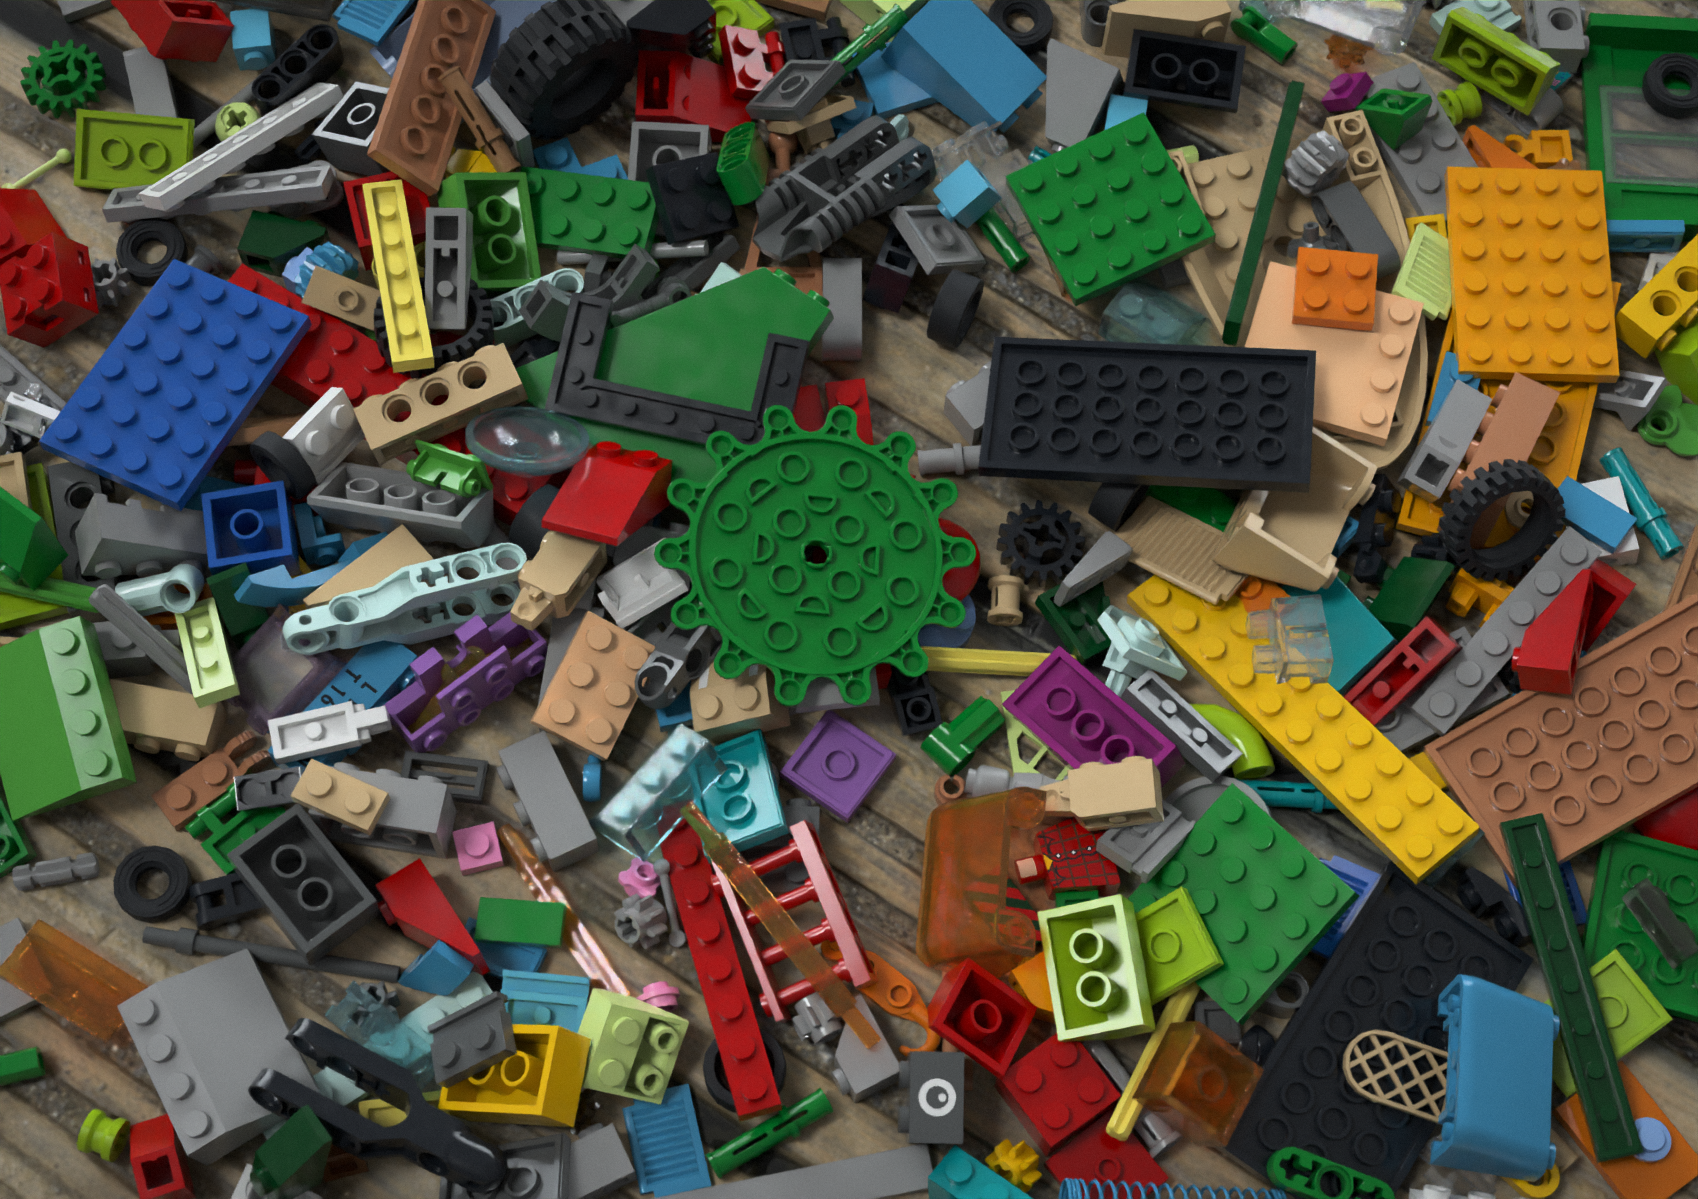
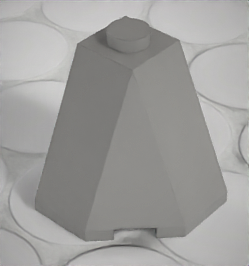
M1050 38L1047 44L1045 137L1049 144L1053 145L1051 151L1056 153L1098 133L1106 118L1110 94L1119 95L1124 87V80L1119 68Z

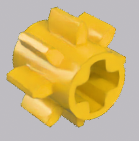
M1006 1138L994 1147V1152L985 1158V1162L990 1165L989 1169L1024 1193L1028 1192L1032 1185L1042 1177V1174L1037 1170L1040 1157L1024 1140L1012 1146L1011 1142Z

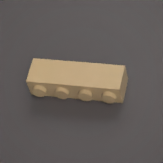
M109 679L126 743L133 744L136 749L151 754H157L159 750L175 752L174 754L177 757L188 761H199L200 757L206 758L217 750L227 716L221 701L199 709L193 694Z

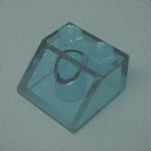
M1140 277L1125 284L1103 311L1098 335L1109 342L1187 345L1205 322L1206 316L1146 278Z

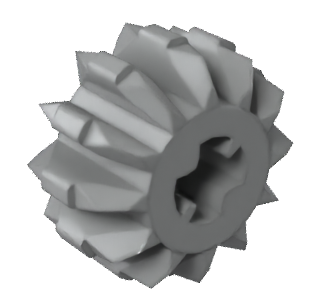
M1323 130L1317 134L1313 133L1310 134L1307 140L1301 141L1297 149L1292 151L1291 157L1285 161L1282 175L1294 190L1306 198H1310L1313 194L1331 187L1332 182L1339 178L1340 172L1346 168L1349 153L1344 149V145L1333 135H1329L1326 131Z

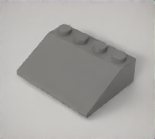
M248 948L156 982L117 1006L187 1156L206 1166L284 1120L258 1105L249 1095V1086L262 1069L268 1068L278 1071L322 1094L302 1053L297 1051L285 1039L290 1029L251 950Z

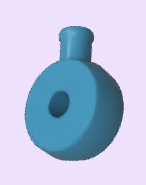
M589 755L587 758L588 763L584 764L583 800L596 802L600 801L602 797V765L600 764V759Z

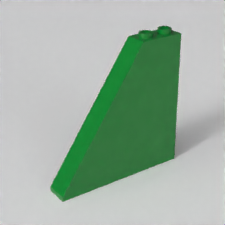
M762 267L608 330L596 379L751 411L768 334L774 333L808 340L810 343L808 358L834 319L831 310L827 308L830 302L813 290L805 294L796 288L795 284L797 281L781 269L777 268L773 273L767 268ZM558 351L515 368L528 396V399L525 401L591 445L595 446L602 441H611L620 444L621 448L631 451H654L658 454V457L672 460L671 482L676 479L685 478L703 483L714 477L716 465L706 451L705 445L547 412L545 405Z

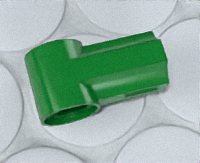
M980 696L949 724L944 722L935 728L923 741L920 748L945 774L950 775V778L954 777V774L957 775L968 765L975 756L976 750L1005 724V719L1001 715L999 708L992 701Z

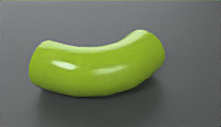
M1189 703L1243 753L1232 766L1234 778L1255 780L1268 776L1275 771L1271 753L1261 733L1241 714L1217 704Z

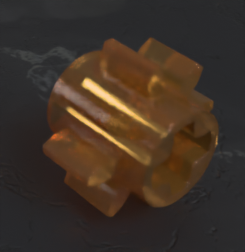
M1348 21L1346 29L1342 25H1333L1334 34L1330 39L1324 40L1330 52L1326 58L1328 60L1340 59L1339 68H1349L1351 61L1355 65L1365 64L1363 56L1367 51H1371L1374 48L1369 45L1367 38L1371 33L1370 30L1357 31L1358 22Z

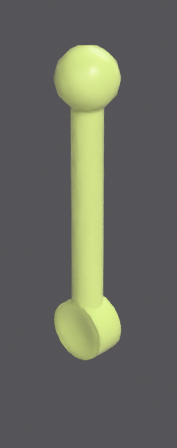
M64 148L58 150L56 157L16 183H6L1 188L21 189L59 163H68L72 157L71 152Z

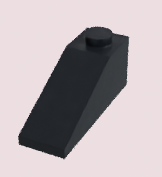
M893 221L890 224L862 300L872 303L877 308L899 313L918 260Z

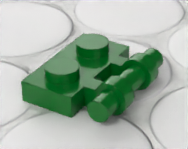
M234 782L225 788L228 792L210 807L204 805L195 812L197 817L185 826V829L195 840L207 830L212 832L213 835L200 845L225 875L236 873L231 866L227 854L286 812L282 806L241 811L223 825L220 819L237 807Z

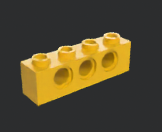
M1698 234L1619 310L1615 318L1616 336L1644 359L1656 348L1661 352L1664 351L1677 336L1674 330L1680 325L1687 328L1698 316Z

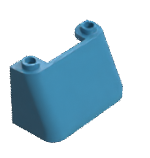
M1459 974L1438 997V1016L1447 1018L1443 1022V1031H1449L1445 1110L1439 1114L1438 1124L1443 1125L1441 1132L1442 1142H1431L1430 1164L1536 1182L1544 1175L1546 1169H1552L1556 1157L1555 1144L1550 1142L1553 1042L1557 1039L1559 1032V1017L1553 1015V1009L1548 1004L1484 979Z

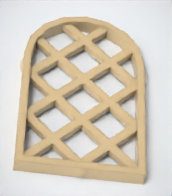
M1381 1030L1361 1033L1349 1042L1343 1055V1071L1347 1082L1356 1093L1374 1103H1380L1437 1124L1439 1114L1445 1110L1446 1079L1442 1070L1447 1068V1062L1438 1066L1432 1054L1447 1059L1448 1052L1402 1037L1393 1032ZM1369 1036L1375 1050L1362 1055L1356 1043L1362 1038ZM1376 1036L1392 1039V1041L1381 1046ZM1404 1044L1421 1049V1051L1410 1056ZM1397 1045L1404 1060L1391 1065L1384 1050ZM1353 1050L1357 1059L1350 1062V1054ZM1378 1054L1386 1069L1373 1075L1365 1060ZM1426 1055L1433 1070L1420 1076L1413 1060ZM1360 1063L1367 1079L1357 1084L1353 1079L1350 1068ZM1407 1064L1415 1079L1402 1085L1394 1070ZM1389 1073L1396 1089L1384 1095L1376 1080ZM1436 1074L1444 1089L1431 1095L1423 1080ZM1371 1083L1377 1096L1365 1091L1362 1087ZM1418 1084L1426 1099L1413 1105L1405 1090ZM1400 1093L1406 1106L1387 1099ZM1445 1095L1440 1112L1434 1100ZM1429 1104L1435 1116L1416 1109Z

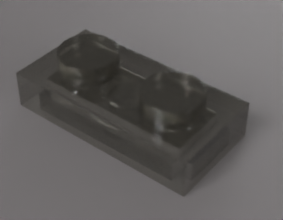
M1648 878L1634 885L1622 897V900L1673 969L1686 962L1698 952V946L1696 945V939L1692 930L1685 923L1679 922L1669 908V901L1665 893L1659 887L1653 886Z

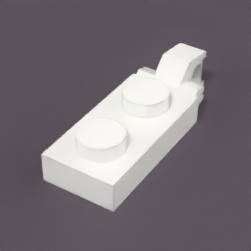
M352 701L268 720L274 759L278 765L361 746L371 741L370 735L392 729L389 712L385 705L366 710L364 704L353 705Z

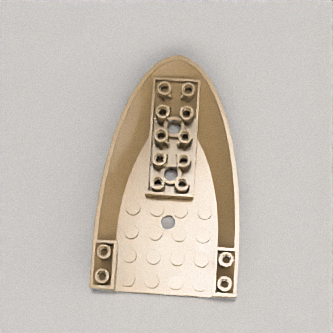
M1359 110L1327 117L1323 130L1339 140L1344 145V149L1349 153L1346 168L1340 172L1339 178L1332 182L1331 187L1346 181L1354 183L1394 244L1399 255L1401 269L1410 241L1394 189L1364 112ZM1308 137L1290 142L1286 160L1291 157L1292 151L1297 149L1300 142L1307 140ZM1272 145L1190 164L1186 163L1182 150L1168 153L1216 234L1215 242L1180 259L1203 308L1221 340ZM1283 175L1278 187L1237 346L1224 344L1226 347H1245L1270 261L1296 268V257L1283 256L1276 252L1274 246L1277 244L1288 245L1292 239L1302 238L1304 233L1303 225L1307 222L1319 224L1312 210L1311 197L1306 198L1304 195L1299 194L1287 183ZM1319 224V236L1326 235ZM1400 269L1398 272L1377 279L1376 290L1391 294ZM1422 313L1385 446L1317 428L1378 467L1376 471L1388 467L1401 456L1409 446L1420 422L1426 394L1428 362L1425 316Z

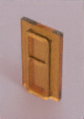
M41 919L37 920L0 966L1 979L107 1044L124 1021L117 1006L148 988L144 983Z

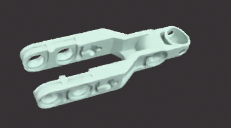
M500 543L402 567L373 587L340 594L334 597L327 605L303 610L290 616L282 628L284 638L291 650L304 655H312L336 648H354L382 640L412 645L454 634L456 629L477 614L486 625L494 624L511 611L520 593V589L513 582L518 580L519 571L527 561L526 553L516 544ZM506 557L512 558L518 563V566L512 570H505L500 568L496 561ZM463 567H470L475 569L479 576L475 579L466 580L459 577L456 572ZM428 579V582L435 584V586L428 587L426 582H421V580ZM496 594H506L512 598L513 602L508 606H499L493 603L491 598ZM465 603L472 606L475 611L471 615L461 616L456 614L452 608L457 604ZM424 615L426 620H431V623L425 624L422 619L417 618ZM308 639L311 643L308 646H302L299 644V640Z

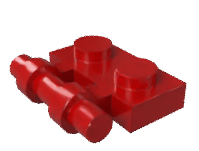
M724 25L718 33L730 96L752 100L785 65V50L783 43L780 41L779 33L775 31L767 33L765 35L766 44L760 43L757 30ZM764 63H770L772 72L766 71Z

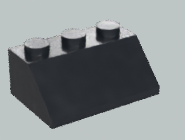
M654 0L626 21L627 28L637 39L639 50L678 51L703 59L714 49L713 43L716 41V11L707 0Z
M1134 29L1128 56L1123 96L1237 113L1246 46Z

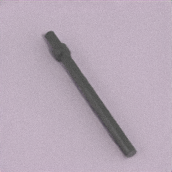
M146 926L142 939L144 944L175 948L176 953L193 956L196 952L228 956L248 948L251 950L255 960L259 962L398 983L397 981L401 974V966L327 954L309 966L295 949L200 935L199 930L183 927L179 931Z

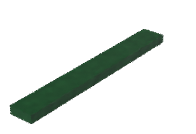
M1293 80L1291 83L1289 82L1222 335L1223 344L1237 346L1305 85L1302 82Z
M1543 813L1500 822V832L1553 1013L1559 1017V1034L1597 1163L1643 1153L1642 1145Z

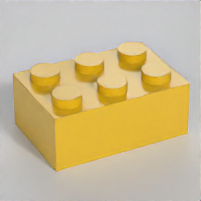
M512 1024L517 1054L449 1088L442 1087L438 1109L468 1121L574 1127L591 1039L559 1025Z

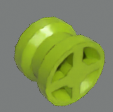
M1466 81L1459 84L1456 90L1445 89L1437 94L1436 98L1453 126L1460 124L1463 118L1474 119L1482 113L1481 97L1471 82Z
M97 1108L93 1109L86 1117L77 1139V1150L86 1154L94 1151L99 1153L105 1161L111 1163L116 1161L127 1142L130 1133V1121L121 1117L113 1120L108 1118L104 1111Z

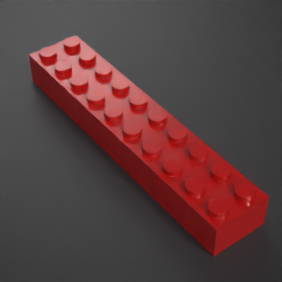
M243 263L228 280L232 284L309 316L312 324L273 379L271 385L310 408L331 387L343 388L355 408L362 405V402L368 397L390 393L399 389L400 385L405 381L412 379L410 371L405 375L398 372L393 373V367H390L385 362V357L381 356L376 341L330 314L301 303V297ZM422 374L420 379L426 377V374ZM437 396L431 405H441L447 401L449 396ZM404 411L399 413L395 417L394 422L405 421L409 418L411 412ZM495 413L429 442L431 444H441L449 450L465 455H475L484 462L493 485L494 517L511 526L522 505L535 491L547 484L553 485L560 490L571 472L566 452L499 413ZM416 448L395 458L407 465L410 460L416 459L420 453Z

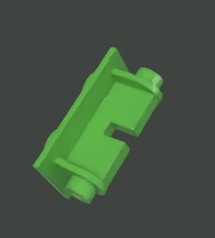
M418 439L415 441L420 454L416 459L410 460L406 467V472L413 481L436 487L441 481L440 486L442 490L465 498L477 496L481 491V487L489 490L493 489L486 471V465L477 456L455 452L441 444H431Z

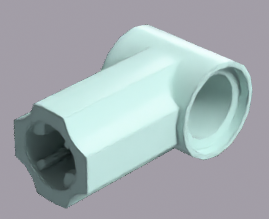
M179 564L166 573L118 583L115 587V592L142 617L165 611L184 613L189 611L197 601L204 587V577L195 566ZM173 584H183L190 593L184 594L177 591Z

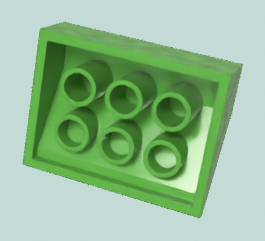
M81 616L39 628L0 647V775L12 821L14 822L137 783L95 624Z

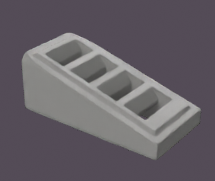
M1110 530L1105 532L1062 581L1054 597V603L1061 607L1120 571L1132 554V547Z

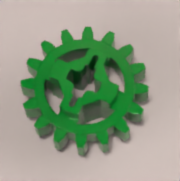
M69 39L65 47H60L58 41L55 40L52 43L53 49L47 50L41 45L38 47L41 54L39 57L31 55L27 57L31 67L21 68L24 80L20 81L30 105H37L41 114L44 115L51 109L54 118L58 119L62 111H67L70 118L75 117V109L89 110L87 102L93 101L98 103L100 101L97 91L106 90L103 78L107 77L98 54L96 52L90 53L87 44L83 43L76 49L73 40ZM85 69H87V71H88V72H87V78H86V75H85V73H84V70H85Z

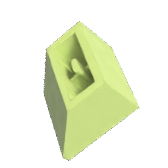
M593 987L578 1034L591 1039L582 1087L661 1105L689 1021L634 997Z

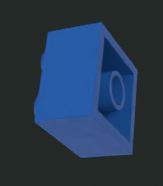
M284 480L201 494L208 565L212 575L246 563L251 575L283 564L290 576L301 574L293 503Z

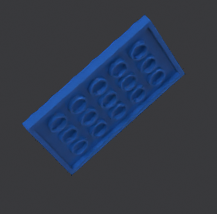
M173 259L39 440V443L43 450L181 511L312 325L308 315Z

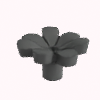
M1307 222L1303 225L1304 233L1302 238L1289 241L1287 256L1290 258L1297 257L1298 247L1338 250L1336 243L1332 242L1331 236H1319L1318 223Z

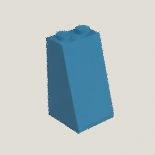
M930 0L902 27L881 56L887 64L987 138L998 128L1005 133L1019 118L1015 111L1021 105L1028 109L1043 94L1038 88L1047 79V76L971 0Z

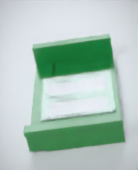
M1590 13L1588 25L1583 34L1589 37V50L1587 57L1581 59V97L1586 170L1602 171L1606 220H1684L1685 233L1682 242H1690L1698 234V112L1690 117L1678 119L1656 112L1645 101L1642 93L1643 76L1651 63L1664 54L1682 53L1698 60V19ZM1670 75L1664 78V87L1670 93L1678 96L1690 93V85L1682 77Z

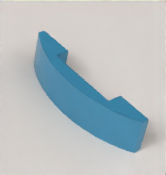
M385 531L352 542L338 560V564L295 578L290 577L284 564L249 575L234 596L237 602L263 607H286L305 604L304 598L388 534Z

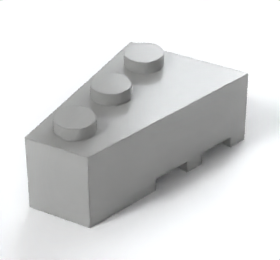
M95 493L75 530L82 576L96 575L100 579H110L119 575H137L140 578L169 572L174 566L179 564L195 566L203 574L208 567L203 511L187 508L179 511L168 505L160 506V511L142 508L140 500L128 499L126 505L109 503L105 494Z

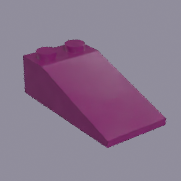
M1060 646L1002 703L1003 707L1070 770L1079 769L1080 765L1088 762H1100L1108 765L1121 763L1127 757L1142 756L1146 759H1152L1160 773L1162 789L1186 764L1175 744Z

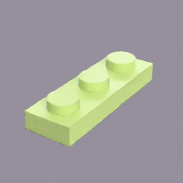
M214 596L196 602L187 612L175 613L193 697L199 709L240 695L220 610Z

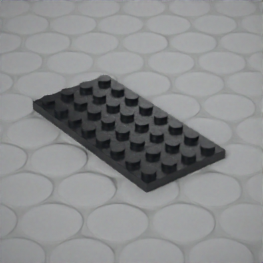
M994 337L978 465L979 476L1309 493L1316 350Z
M1389 861L1383 867L1375 883L1310 985L1308 994L1304 997L1300 1007L1294 1011L1212 1146L1274 1189L1277 1188L1279 1190L1280 1188L1276 1187L1268 1177L1267 1163L1273 1153L1283 1148L1297 1147L1381 1180L1390 1186L1395 1196L1437 1123L1380 1103H1374L1356 1093L1347 1082L1343 1071V1055L1349 1042L1361 1033L1381 1030L1393 1032L1402 1037L1448 1052L1449 1031H1443V1022L1447 1018L1438 1016V997L1452 980L1459 974L1474 976L1515 992L1534 959L1422 881L1416 885L1397 865ZM1369 1036L1362 1038L1356 1043L1362 1055L1375 1050ZM1376 1036L1381 1046L1392 1041V1039ZM1404 1044L1410 1056L1421 1051V1049ZM1397 1045L1384 1050L1391 1065L1404 1060ZM1353 1050L1350 1054V1062L1357 1059ZM1378 1054L1365 1060L1373 1075L1386 1069ZM1432 1054L1438 1066L1447 1062L1446 1058ZM1426 1055L1413 1060L1420 1076L1433 1070ZM1360 1063L1350 1068L1353 1079L1357 1084L1367 1079ZM1407 1064L1394 1070L1402 1085L1415 1079ZM1447 1068L1442 1070L1445 1079L1447 1078ZM1389 1073L1376 1080L1384 1095L1396 1089ZM1436 1074L1423 1080L1431 1095L1444 1089ZM1371 1083L1362 1087L1365 1091L1377 1096ZM1418 1084L1405 1090L1413 1105L1426 1099ZM1400 1093L1387 1099L1406 1106ZM1445 1095L1434 1100L1440 1112ZM1429 1104L1416 1109L1435 1116ZM1292 1158L1285 1162H1280V1167L1286 1170L1285 1178L1287 1179L1294 1175H1302L1309 1178L1315 1169L1314 1165H1312V1170L1308 1172L1295 1169L1293 1167L1294 1159ZM1325 1172L1320 1179V1187L1325 1195L1335 1198L1340 1194L1342 1184L1336 1174ZM1283 1190L1288 1199H1305ZM1373 1190L1372 1193L1366 1195L1353 1191L1349 1199L1355 1197L1375 1199L1376 1191Z

